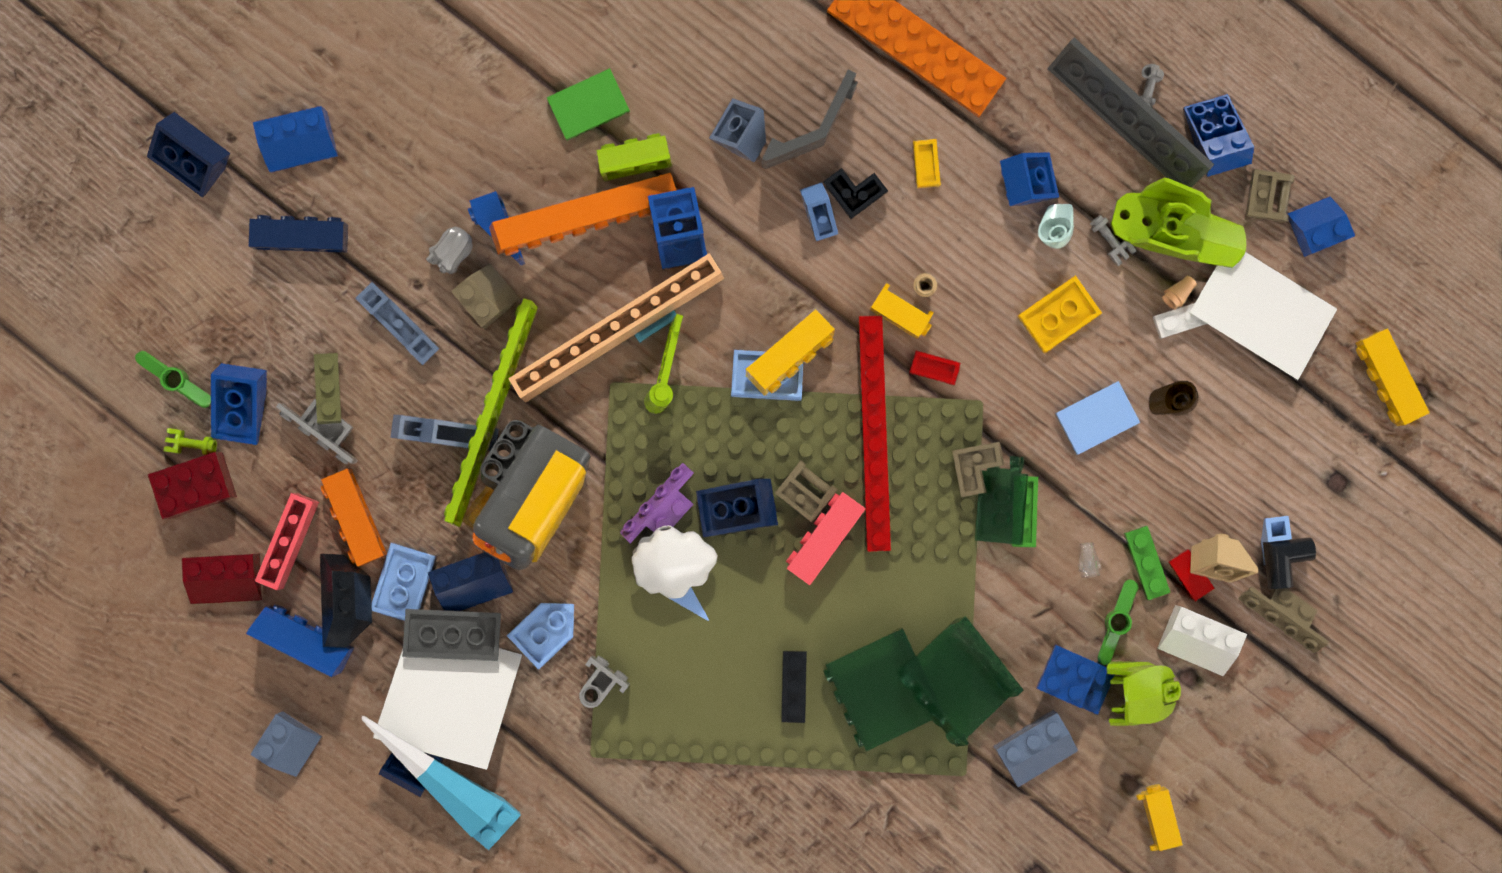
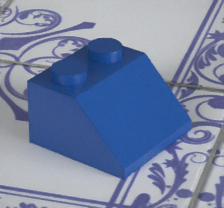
M1050 152L1021 153L1000 160L1001 174L1004 178L1006 197L1010 206H1023L1059 198Z
M1331 196L1288 213L1289 223L1304 257L1355 237L1347 214Z

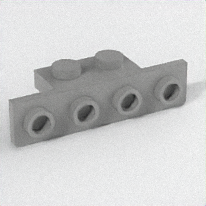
M314 399L301 417L285 404L278 403L276 407L281 410L279 415L289 422L294 420L300 425L298 429L307 436L312 434L318 438L317 444L326 450L331 448L337 453L335 457L346 465L348 462L351 464L357 463L358 460L340 447L354 428L342 418L341 423L317 424L316 399Z

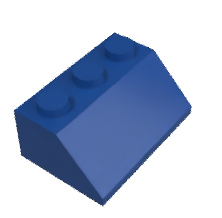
M322 106L253 122L258 147L270 173L338 157L328 112Z

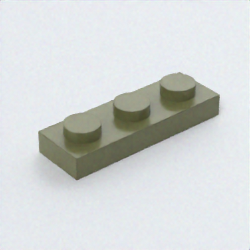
M338 353L314 354L317 424L341 423Z

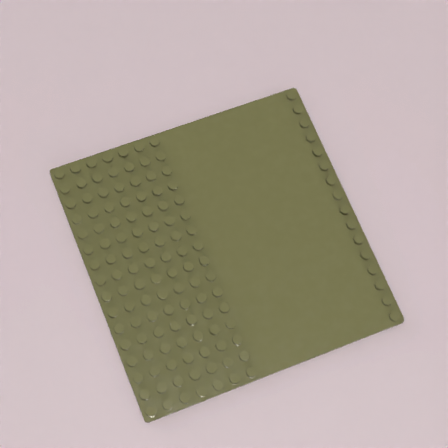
M612 382L609 390L595 657L597 658L598 655L603 657L610 663L608 667L614 672L619 670L628 677L627 682L630 685L622 693L619 691L622 686L616 683L604 700L597 707L593 708L591 756L594 758L964 776L967 772L979 494L961 497L952 451L982 445L983 402L980 400L885 396L891 551L867 552L866 514L864 510L811 585H808L787 569L789 564L786 560L793 551L798 553L803 545L800 541L807 531L812 533L817 527L813 524L817 517L811 523L777 496L775 492L802 460L806 464L805 467L829 486L833 485L838 489L836 494L840 495L841 492H844L865 508L861 394L802 391V400L792 401L731 397V388L668 385L673 392L672 401L663 412L655 414L649 412L644 405L647 393L655 384ZM682 463L694 474L678 491L690 500L693 505L674 525V528L681 533L696 532L704 542L714 548L718 555L717 563L709 572L708 580L702 586L691 587L709 621L661 593L650 594L643 587L637 585L632 564L633 550L638 546L641 538L652 536L654 533L646 526L631 543L620 534L624 524L637 514L640 506L655 494L657 487L664 484L670 477L671 472ZM799 474L795 478L819 499L825 495L802 475ZM771 478L778 525L703 538L696 491L749 480ZM826 504L821 512L826 514L830 506ZM783 651H807L805 723L781 722ZM594 690L593 701H596L598 693Z

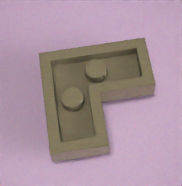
M1000 442L952 451L961 497L986 493L982 469L1004 465Z

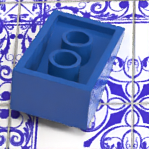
M496 191L469 200L471 207L468 208V212L472 222H475L476 225L479 224L491 237L489 229L491 223L509 218L504 202ZM520 249L518 253L510 255L520 265L525 264Z
M221 363L211 373L212 438L253 445L258 444L267 392V370Z

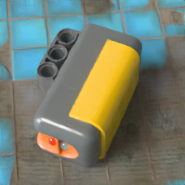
M519 420L509 422L481 466L482 482L494 491L474 522V545L483 552L517 570L526 569L531 562H537L584 484L591 458L590 454L580 446L541 425H536L533 428ZM512 431H519L522 435L520 437H512L510 433ZM500 450H506L510 454L506 457H502L498 454V452ZM489 469H494L498 474L488 476L485 472Z

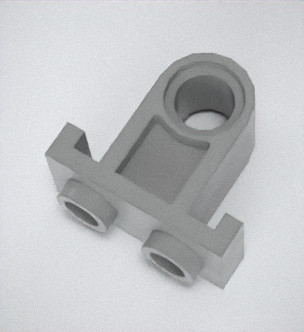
M599 655L597 658L591 656L585 664L588 667L592 664L597 667L579 693L580 702L587 708L597 707L616 683L622 686L619 690L622 693L630 685L627 682L628 677L619 670L616 672L608 667L610 663ZM587 690H596L598 699L596 701L588 700L586 697Z

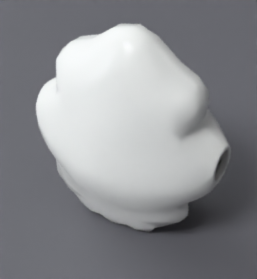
M662 526L657 528L652 536L641 538L638 546L633 550V572L637 585L643 587L650 594L661 593L667 598L676 599L685 596L690 587L702 586L708 580L709 572L717 563L718 555L714 548L704 542L696 532L681 533L672 526Z

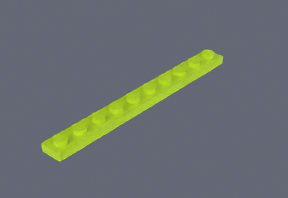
M523 298L521 305H518L516 309L514 326H511L508 331V342L506 348L501 351L499 368L492 376L493 385L490 392L485 396L483 413L477 419V430L469 441L467 458L462 461L460 467L461 475L453 486L451 503L445 508L444 521L451 525L461 527L511 385L508 378L515 374L538 309L531 300Z

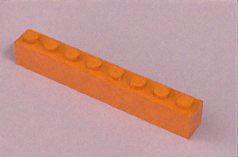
M670 172L494 221L489 229L497 253H505L506 256L518 253L519 249L523 247L534 249L542 245L541 242L550 240L551 243L563 240L565 235L572 234L573 237L585 234L586 230L590 228L601 230L608 227V223L617 221V224H622L630 221L632 216L638 215L639 218L651 215L648 196L676 191V187Z

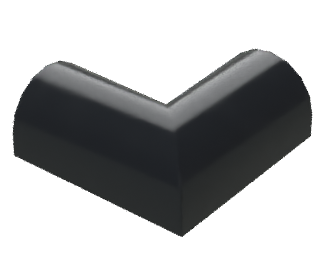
M842 168L823 181V184L850 220L888 192L875 172L857 186L854 185Z
M1312 538L1263 542L1268 589L1294 587L1291 563L1313 561L1316 558V546Z

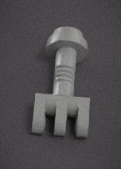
M1099 215L1090 223L1092 226L1091 230L1093 232L1099 231L1113 248L1107 255L1117 266H1120L1122 261L1117 255L1119 254L1124 260H1127L1129 255L1124 249L1126 248L1131 254H1134L1136 249L1132 244L1124 240L1120 243L1105 225L1108 222L1107 218Z

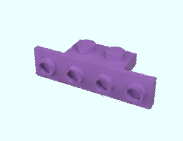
M684 463L676 467L665 483L657 487L655 494L640 506L637 514L624 524L620 534L631 543L646 526L653 532L662 526L669 525L674 527L693 505L678 490L694 473Z

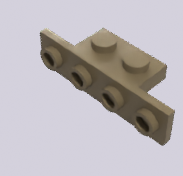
M1252 586L1240 594L1238 599L1248 608L1256 611L1268 622L1284 631L1286 635L1302 644L1306 649L1316 653L1328 645L1329 641L1310 628L1317 610L1287 588L1273 589L1269 598Z

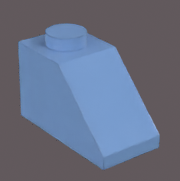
M823 183L800 189L803 204L816 241L837 235L838 230L830 199Z

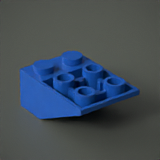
M1228 94L1183 107L1194 146L1214 164L1206 173L1207 177L1252 164L1254 145Z

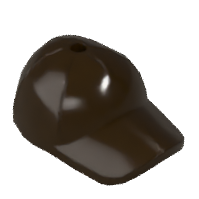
M1189 381L1171 383L1154 390L1150 394L1149 409L1155 415H1185L1196 408L1199 400L1198 391L1194 384Z

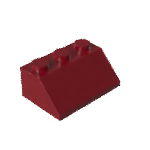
M260 553L182 558L183 584L190 604L262 600L261 584L255 582L261 567Z

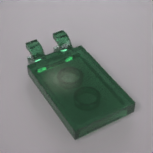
M1010 456V469L997 466L987 468V471L982 470L986 493L978 494L975 541L1023 545L1028 474L1021 473L1024 466V457Z

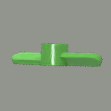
M140 351L135 355L136 362L160 378V383L166 390L179 392L202 408H207L211 405V396L191 383L184 370L167 367L145 351ZM174 371L179 372L181 375V382L176 388L170 387L168 383V377Z
M1134 580L1125 581L1115 609L1109 612L1105 618V625L1108 630L1098 654V662L1103 665L1110 663L1120 635L1126 634L1131 629L1132 620L1129 612L1138 591V584ZM1116 614H1122L1126 619V625L1120 631H1115L1111 627V619Z

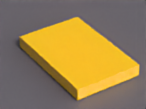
M1075 275L1019 314L1018 318L1045 354L1097 318L1102 312Z

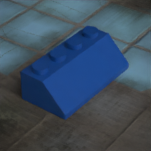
M277 604L266 606L246 633L330 677L342 673L354 650V647L350 645L346 648L323 647L321 626L316 625L314 628L307 624V619L299 615L293 617L286 613L287 609Z

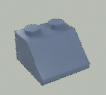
M282 711L274 716L250 755L270 768L297 777L322 736Z

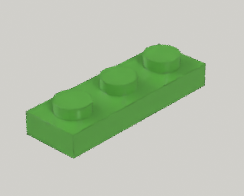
M1014 476L1012 547H1036L1038 477Z
M1148 526L1124 533L1146 599L1151 600L1171 593Z

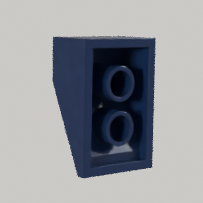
M771 478L749 480L696 491L703 538L778 525Z

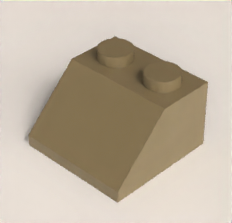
M491 264L468 276L451 291L485 330L521 300Z

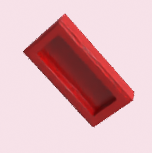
M916 350L909 373L955 386L961 363Z
M1189 549L1168 561L1193 601H1197L1215 589L1208 577L1190 573L1191 552Z

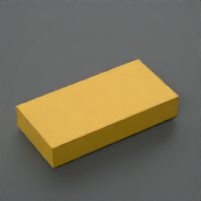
M937 139L913 141L917 188L941 186Z

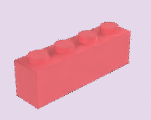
M841 492L840 495L834 494L827 504L830 506V509L826 514L821 512L813 523L817 527L812 533L807 531L800 541L803 545L798 553L793 551L786 560L789 564L787 569L808 585H811L866 509L844 492Z
M299 493L290 494L255 582L275 590L284 589L319 504L318 501Z

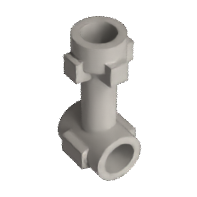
M1156 64L1145 65L1142 69V76L1147 80L1143 96L1140 97L1151 107L1155 104L1156 100L1152 98L1155 83L1160 82L1164 77L1163 70Z

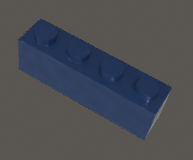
M257 215V219H249L248 247L254 250L347 253L348 224L342 222V218L328 217L327 221H318V217L307 216L304 217V220H295L293 216H281L280 220L272 219V216Z

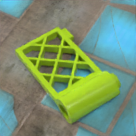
M676 314L670 323L657 383L650 389L644 399V405L651 413L658 414L663 412L673 398L672 389L667 383L683 315Z

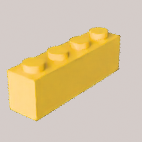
M815 309L747 367L745 376L764 396L768 392L774 393L782 385L780 383L786 377H793L799 371L798 367L803 362L809 363L816 356L815 352L821 347L826 348L833 342L835 329Z
M1388 328L1355 342L1357 345L1356 352L1359 358L1365 361L1368 367L1366 370L1368 377L1371 381H1375L1378 388V397L1383 403L1385 402L1389 410L1387 414L1392 423L1396 424V426H1404L1430 413Z

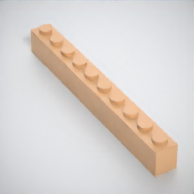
M709 253L508 379L519 397L526 403L724 279L723 274Z

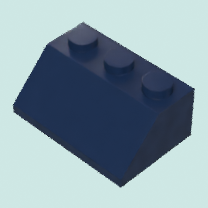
M175 112L156 124L147 153L149 159L202 198L223 173L230 156V152Z
M485 552L428 572L434 593L444 611H462L514 592L504 563Z

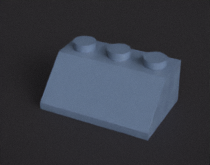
M1054 710L993 746L1017 787H1020L1078 751L1068 729Z

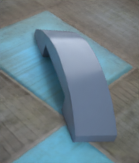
M373 282L355 298L422 365L439 350L438 346Z

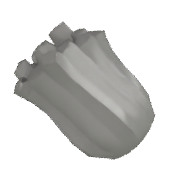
M460 227L448 228L438 243L429 248L430 253L426 260L432 265L437 264L441 273H456L460 263L471 253L473 248L472 237Z

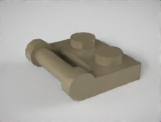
M1259 169L1252 170L1246 216L1287 223L1289 218L1287 208L1291 184L1294 183L1295 176ZM1276 181L1281 182L1278 211L1272 212Z
M801 460L775 494L812 523L838 489L833 485L829 486L805 467L806 464ZM799 474L802 475L825 495L819 499L795 478Z

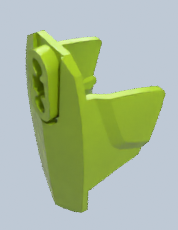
M1111 661L1107 666V674L1125 675L1115 676L1110 680V684H1123L1125 705H1122L1121 708H1112V712L1125 714V717L1109 718L1110 726L1156 723L1164 720L1173 712L1176 705L1175 701L1179 700L1181 695V686L1178 681H1174L1175 675L1171 668L1154 665L1150 662Z

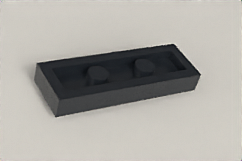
M783 651L781 722L805 723L807 651Z

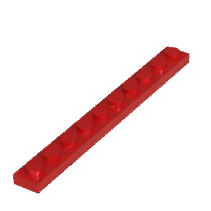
M882 315L859 316L867 552L891 551Z

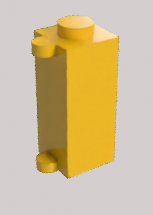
M886 283L870 310L879 316L882 315V318L916 339L920 335L925 337L932 326L928 322L934 312L930 310L928 314H925L888 291L890 285Z
M1160 784L1146 787L1147 791L1137 794L1136 797L1137 800H1143L1154 842V844L1149 846L1150 851H1163L1182 846L1169 790L1164 786L1161 787Z

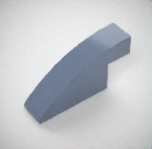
M394 414L390 438L468 448L469 441L475 435L477 427L476 425ZM495 428L487 451H491L498 439L499 429Z

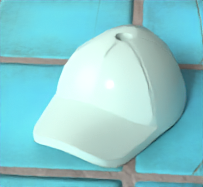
M1053 204L1048 206L1039 225L1038 236L1041 241L1050 248L1059 249L1064 247L1073 235L1074 213L1071 204Z

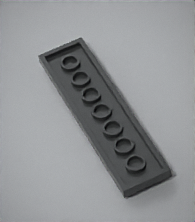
M1075 37L1047 68L1167 178L1192 188L1214 166L1205 155Z

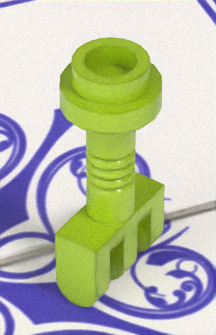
M167 428L166 433L175 434V438L166 437L165 442L174 444L173 447L164 446L163 451L181 454L182 447L202 450V454L207 455L217 450V441L213 440L212 437H205L203 440L184 438V430Z

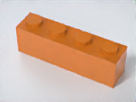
M347 468L321 479L323 483L321 491L326 499L329 498L331 502L330 512L334 520H338L341 526L339 534L342 540L348 543L350 548L348 555L353 564L356 563L357 567L387 556V551L353 470Z

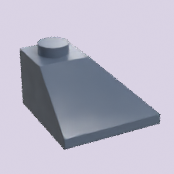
M732 98L709 139L739 157L755 162L766 143L764 110Z

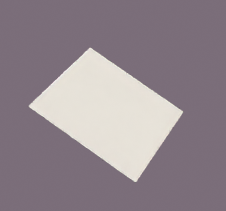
M499 648L498 661L409 658L402 657V650L378 725L422 752L487 770L522 654ZM374 734V737H373V738L380 740V739Z

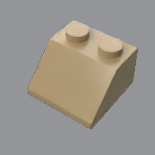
M1216 534L1215 537L1204 539L1192 546L1190 573L1229 583L1258 573V567L1240 541L1229 538V535Z

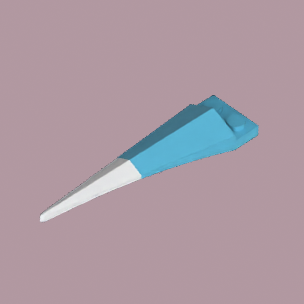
M362 716V721L456 822L486 849L489 850L521 816L520 812L501 796L445 766L366 716Z

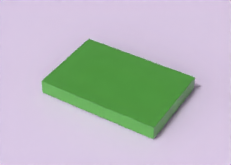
M610 68L547 97L567 141L630 112Z

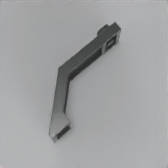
M849 69L847 70L819 129L785 143L772 138L762 158V168L768 169L824 146L846 99L851 100L856 91L858 82L855 81L857 73Z

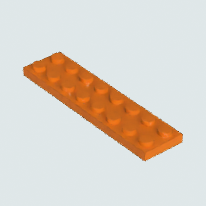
M834 0L827 9V13L978 118L1006 80V77L895 0Z

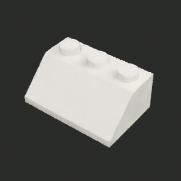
M1175 605L1157 649L1224 676L1239 656L1247 634Z

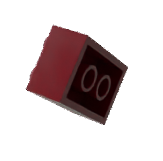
M213 452L148 474L162 519H173L237 497L222 452Z

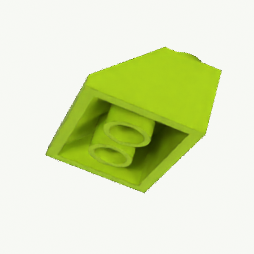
M659 133L649 135L646 140L638 141L637 138L624 141L623 145L605 144L601 146L600 150H597L600 173L604 181L672 167L666 136H661Z

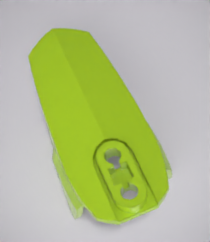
M1162 178L1146 186L1141 193H1126L1116 201L1110 224L1116 236L1136 247L1184 260L1229 268L1234 267L1246 252V234L1243 226L1211 214V199H1208L1203 192L1172 179ZM1120 213H1124L1129 218L1123 220L1120 217ZM1142 219H1146L1149 225L1145 226L1142 223Z

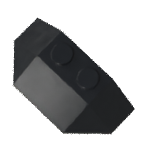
M322 553L320 554L323 647L346 648L372 623L371 579L367 573L357 567L356 564H353L345 555Z

